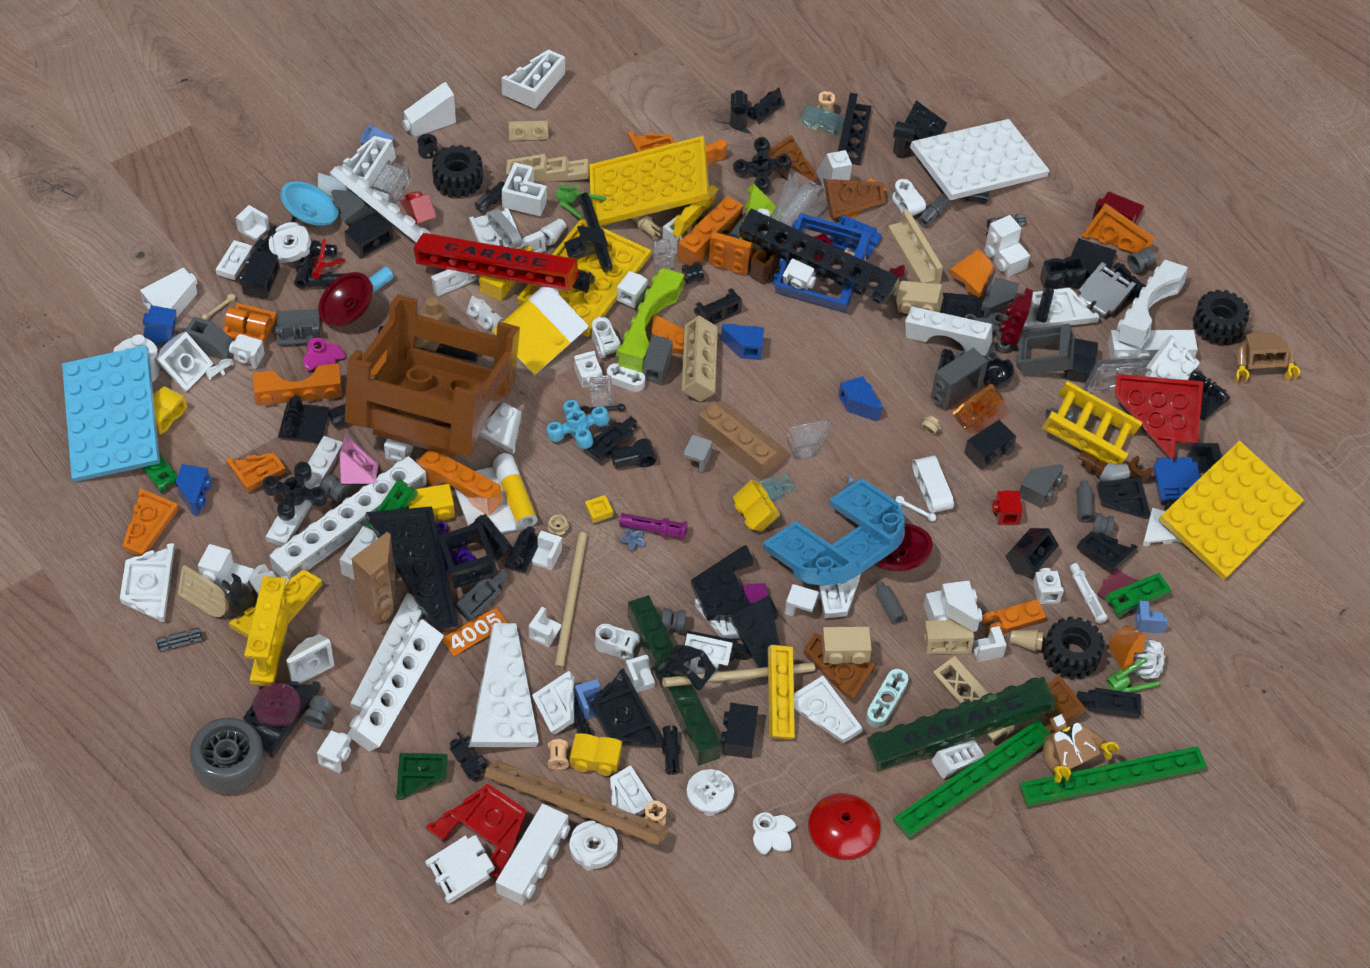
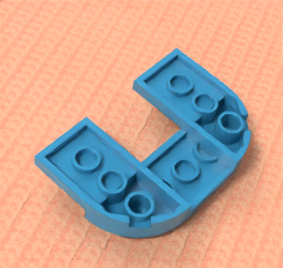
M861 478L829 499L832 508L858 524L859 527L831 545L795 521L763 542V548L790 567L794 572V577L806 584H844L885 558L902 543L905 536L904 513L899 503Z

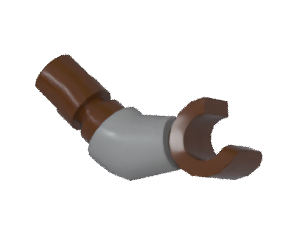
M1084 450L1077 457L1086 463L1084 469L1089 472L1095 471V475L1100 477L1099 480L1103 482L1140 477L1142 484L1150 479L1153 468H1148L1145 471L1136 468L1140 461L1139 455L1131 460L1129 466L1127 464L1099 462V458Z

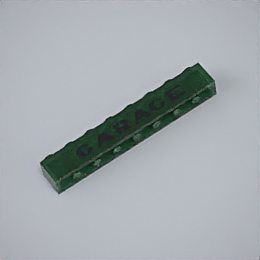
M647 595L629 601L627 617L634 632L640 636L642 649L645 655L649 657L651 668L697 765L700 766L719 759L721 743L693 685L664 687L662 684L663 678L686 675H660L658 668L665 659L669 658V654L674 649V646L650 596Z
M1045 677L1039 679L1031 678L1024 684L1018 686L1011 685L1001 692L985 694L981 699L962 702L958 707L942 709L935 715L929 717L921 716L912 723L906 725L898 724L886 732H875L867 738L868 749L877 772L1055 711V699Z

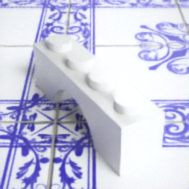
M911 307L905 321L906 338L926 342L932 336L943 335L958 341L965 351H969L974 347L984 356H986L992 343V324L917 307Z

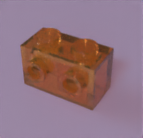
M991 383L964 402L952 414L964 430L971 426L975 429L985 421L983 418L986 415L990 418L999 411L997 407L1004 401V398Z

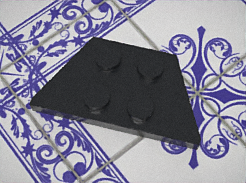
M624 668L621 669L614 680L604 687L603 692L598 694L591 701L590 705L606 737L618 739L625 746H663V740Z
M275 681L274 687L265 686L244 715V721L257 730L261 737L263 748L271 758H274L309 706L312 697L316 696L320 690L319 682L313 681L312 684H299L298 681H288L286 683Z

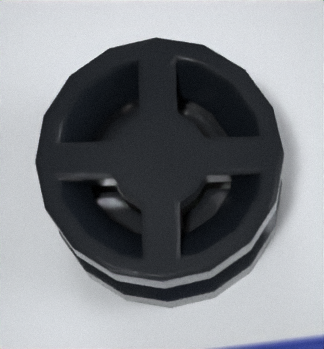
M432 134L421 135L417 140L419 156L424 159H432L438 152L437 138Z
M699 261L694 262L693 265H682V274H684V281L687 285L692 284L693 281H704V273Z

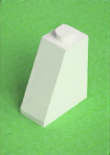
M442 83L404 111L402 124L405 131H409L413 138L456 123L454 94L447 83Z
M846 150L826 154L818 167L817 174L824 191L823 178L850 180L852 163Z
M183 267L141 289L143 304L148 310L151 305L175 309L177 318L197 295V280L192 273L189 274Z

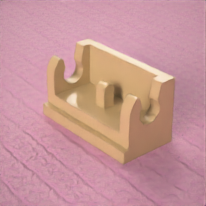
M954 620L925 621L926 634H924L926 655L972 654L974 636L971 630Z

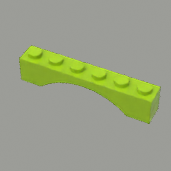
M661 268L658 275L653 276L651 288H647L644 302H640L637 316H633L630 330H626L623 344H619L617 348L618 366L643 372V363L650 344L646 336L647 325L653 318V315L677 302L683 290L684 274Z

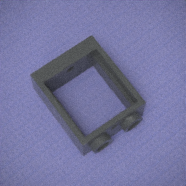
M1070 324L1022 330L1020 339L1017 342L1019 353L1015 361L1017 368L1021 369L1023 376L1073 369L1075 335ZM1060 343L1059 355L1030 359L1031 347Z
M973 347L936 371L931 394L933 402L946 411L983 386L988 360Z

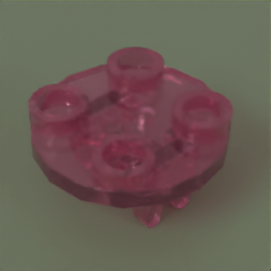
M271 682L270 685L263 687L256 694L253 700V711L257 721L270 726H288L293 723L294 718L298 715L301 700L297 691L290 685Z

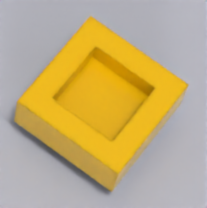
M606 495L585 501V508L592 523L613 517V510Z

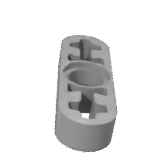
M498 208L488 211L487 217L490 225L510 248L522 246L519 232Z

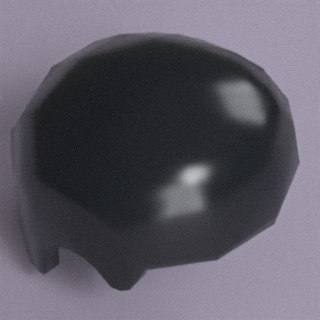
M998 357L988 361L984 383L993 389L1007 387L1014 376V366L1009 359L1001 360Z

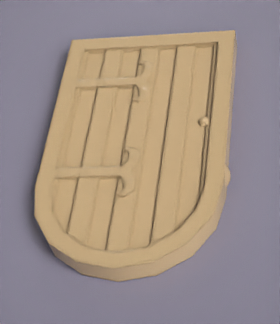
M184 565L181 570L178 595L213 617H221L227 613L229 604L223 590Z

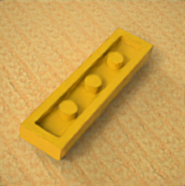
M711 185L709 187L710 199L691 203L689 207L686 206L681 215L676 216L673 221L674 230L672 235L680 238L713 205L718 188Z
M770 645L768 647L769 738L792 740L795 738L793 647Z

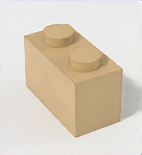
M901 281L896 298L898 313L909 314L911 307L940 312L943 301L942 284Z
M823 627L821 638L823 663L862 664L870 661L871 640L869 627Z

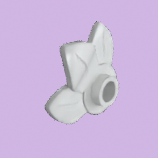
M767 812L758 814L753 820V829L755 831L753 836L754 846L763 855L767 854L771 848L779 852L790 851L791 839L787 832L793 830L796 824L785 815L773 816ZM766 823L769 827H762L761 824Z

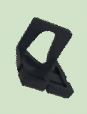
M676 645L669 654V658H666L658 668L660 675H686L695 689L701 690L716 671V668L703 650L688 645ZM700 657L705 667V676L699 678L690 668L686 667V662Z

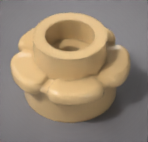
M928 416V418L924 417L922 419L920 427L925 432L935 435L937 431L941 430L940 422L935 417Z
M554 515L548 521V531L551 534L560 536L569 529V523L562 515Z

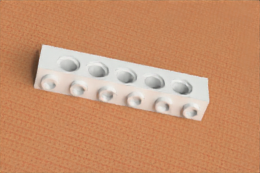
M423 619L415 624H409L405 629V638L394 648L393 652L395 655L384 665L382 677H379L374 682L371 688L373 690L372 694L362 702L360 706L362 711L353 718L349 725L351 729L347 735L369 752L380 747L444 636ZM413 643L416 644L418 651L414 648ZM403 661L406 663L407 669L404 667ZM392 679L395 681L396 687L393 685ZM381 698L384 699L386 706L382 704ZM370 717L374 719L375 725L371 723Z

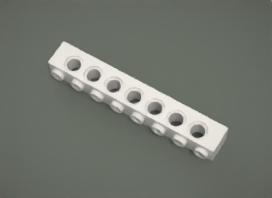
M409 456L398 461L387 472L381 473L373 484L363 486L359 492L352 497L346 498L335 509L329 510L324 517L317 522L311 523L306 530L299 535L293 536L285 545L276 548L269 555L272 569L280 577L288 576L289 579L303 569L306 571L310 570L354 538L363 526L366 527L368 524L365 518L366 512H373L378 509L396 481L403 480L408 484V487L420 489L427 485L426 471Z

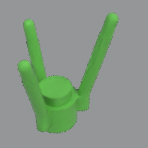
M560 185L556 191V199L560 201V206L565 207L576 217L582 219L583 216L568 205L573 203L577 196L579 197L580 194H583L575 191L580 187L578 185ZM588 194L591 199L606 200L605 196Z
M1142 658L1123 672L1120 668L1106 678V683L1110 690L1134 692L1158 686L1160 682L1155 681L1128 687L1130 679L1127 675L1147 661L1146 658Z

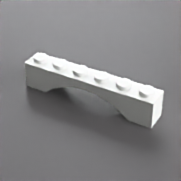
M1164 260L1161 266L1156 267L1153 277L1150 276L1146 287H1142L1139 298H1135L1132 308L1127 309L1124 320L1121 319L1117 326L1119 341L1140 348L1143 347L1149 338L1152 324L1148 309L1157 301L1179 293L1185 284L1188 267L1168 260Z

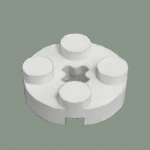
M294 222L279 226L275 230L274 236H271L269 239V248L273 254L278 255L281 263L296 261L306 257L310 252L311 237L305 227L299 226ZM290 239L294 241L291 245H286Z
M587 821L578 825L572 832L569 844L570 854L574 861L585 870L590 871L602 868L611 863L617 856L618 838L611 827L603 826L596 823V821ZM589 842H599L600 844L597 849L589 848Z

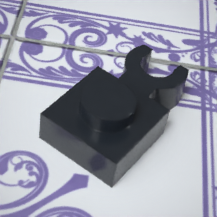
M232 573V584L223 580L222 586L229 591L225 598L233 614L239 616L256 602L248 586L242 583L238 575Z

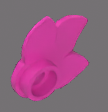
M313 338L307 344V353L303 358V364L309 372L319 365L335 364L336 360L345 359V353L337 344L327 343L322 338ZM315 345H320L321 348H320V349H316L314 346H315Z

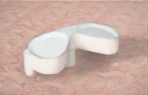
M223 359L218 365L208 368L206 370L208 379L211 380V377L215 376L218 372L222 376L225 375L223 369L234 365L232 359Z

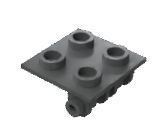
M319 309L277 311V345L308 344L311 339L320 338Z

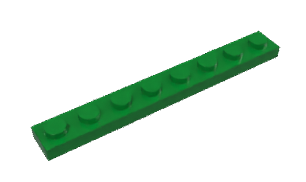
M1036 720L894 817L893 822L908 839L1038 751L1044 746V737L1051 733L1039 720Z
M1199 746L1074 771L1071 772L1069 780L1062 776L1060 783L1055 782L1054 776L1021 782L1019 789L1026 808L1202 772L1205 771L1207 766Z

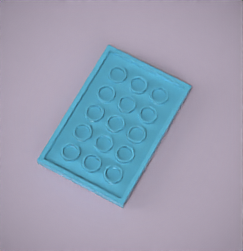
M143 345L62 363L71 479L74 482L160 464L148 347Z

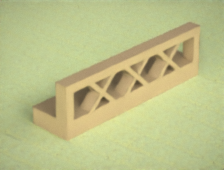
M905 210L902 213L901 222L888 225V233L917 282L940 284L943 266L909 210Z
M955 656L933 671V675L968 714L970 711H973V702L978 703L984 711L988 705L997 704ZM948 670L956 680H946L941 674ZM958 686H962L971 696H960L957 693ZM999 705L990 706V709L993 714H996V709L1000 708ZM1003 709L995 716L980 713L986 718L985 722L974 719L976 724L992 742L1003 733L1008 737L1015 731L1014 721ZM988 719H992L999 729L992 732L987 727Z

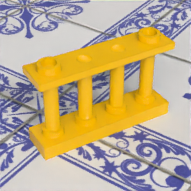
M1067 381L1058 393L1064 400L1057 414L1052 411L1044 422L1042 429L1074 447L1099 458L1101 462L1122 464L1128 455L1127 452L1121 450L1128 434L1133 436L1142 422ZM1071 403L1083 408L1076 424L1065 419ZM1091 413L1102 419L1095 435L1083 429ZM1109 424L1121 429L1114 445L1103 440Z
M263 576L244 653V658L254 659L250 676L251 685L274 687L292 610L291 603L282 602L286 578Z

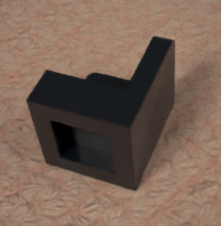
M1194 443L1187 457H1191L1192 462H1197L1199 473H1206L1222 458L1218 443Z

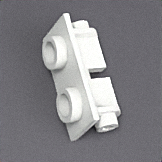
M471 296L466 313L490 334L497 327L498 323L505 319L501 318L496 312L492 313L493 309L483 299Z

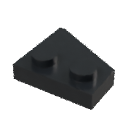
M1091 531L1079 541L1077 549L1113 573L1136 553L1138 546L1131 544L1130 547L1117 544L1118 539L1104 537L1102 534Z

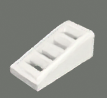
M973 739L938 751L933 757L932 763L942 779H945L963 771L985 755ZM967 749H969V751H970L971 754L973 755V758H971V756H970V754L968 753Z

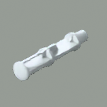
M1077 563L1070 566L1073 573L1072 578L1076 581L1085 598V603L1088 604L1095 617V622L1098 624L1104 623L1108 619V615L1105 614L1098 601V596L1088 584L1085 572L1080 569Z

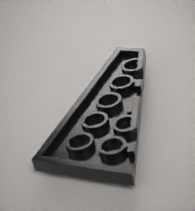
M432 506L366 512L365 518L377 538H380L386 532L391 534L394 566L429 625L439 632L457 631L458 623Z

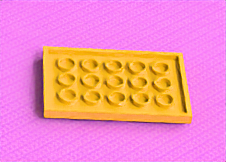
M704 136L589 164L590 194L606 197V200L591 199L599 226L710 199L706 140Z
M580 219L552 255L568 257L564 242L580 236L577 226H587L586 220ZM602 227L600 228L604 230L609 245L607 250L613 265L612 271L603 272L597 254L594 252L577 260L579 270L587 273L591 272L595 276L594 283H590L589 292L586 293L573 287L570 291L557 289L559 296L589 326L582 333L587 337L592 333L593 320L598 317H604L616 302L617 286L629 271L637 274L651 257L650 249ZM528 284L517 297V304L522 305L542 286Z
M1239 440L1170 506L1158 520L1224 581L1304 499Z

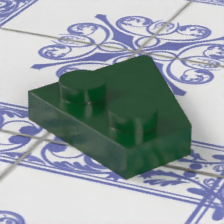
M399 753L397 800H402L447 780L448 755Z

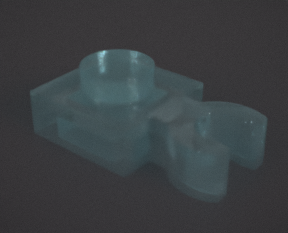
M789 473L783 474L780 480L777 481L773 476L759 482L768 493L772 502L783 498L784 491H793L796 485L795 482L785 483L789 481Z

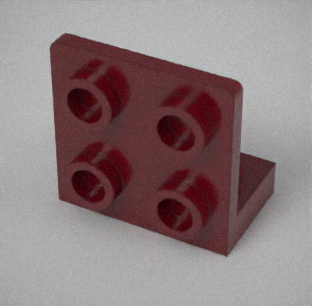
M1108 191L1103 199L1099 198L1096 202L1092 219H1094L1106 203L1130 221L1136 223L1144 209V205Z

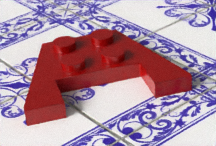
M486 784L464 799L462 804L453 810H448L443 814V817L434 823L432 821L425 828L429 833L444 842L456 826L461 823L497 848L490 857L495 870L489 873V875L497 880L513 854L527 811L490 784Z

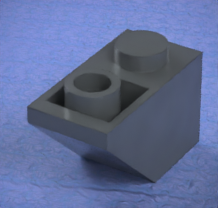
M331 191L334 198L332 202L342 212L340 217L345 224L350 223L354 226L366 217L374 214L370 205L353 191Z
M995 277L993 285L989 284L986 296L989 297L988 300H983L981 311L984 312L983 318H988L994 312L1005 314L1008 304H1013L1019 283Z
M193 317L185 332L190 335L204 353L227 359L230 355V344L234 340L215 323Z
M652 335L643 363L645 380L659 385L664 383L672 368V340Z
M1058 464L1031 469L1021 484L1020 498L1042 508L1046 501H1051L1055 493V486L1059 488L1065 477L1062 475L1064 466Z

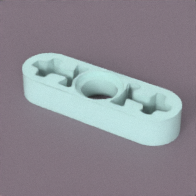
M894 669L887 675L868 708L866 720L870 726L880 728L887 723L907 687L908 675L905 671ZM897 678H900L901 681H899V682L897 683L896 688L894 689V688H893V682H894V680H896ZM889 694L894 700L889 703L884 702L881 696ZM880 707L881 709H883L881 717L879 716L876 719L874 718V715L878 713Z

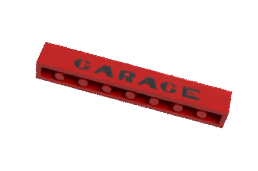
M422 233L413 247L416 264L570 291L579 276L577 259L429 233Z

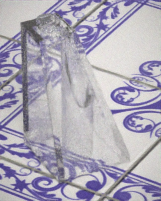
M791 170L771 218L791 227L795 220H798L800 213L820 218L828 209L825 189Z

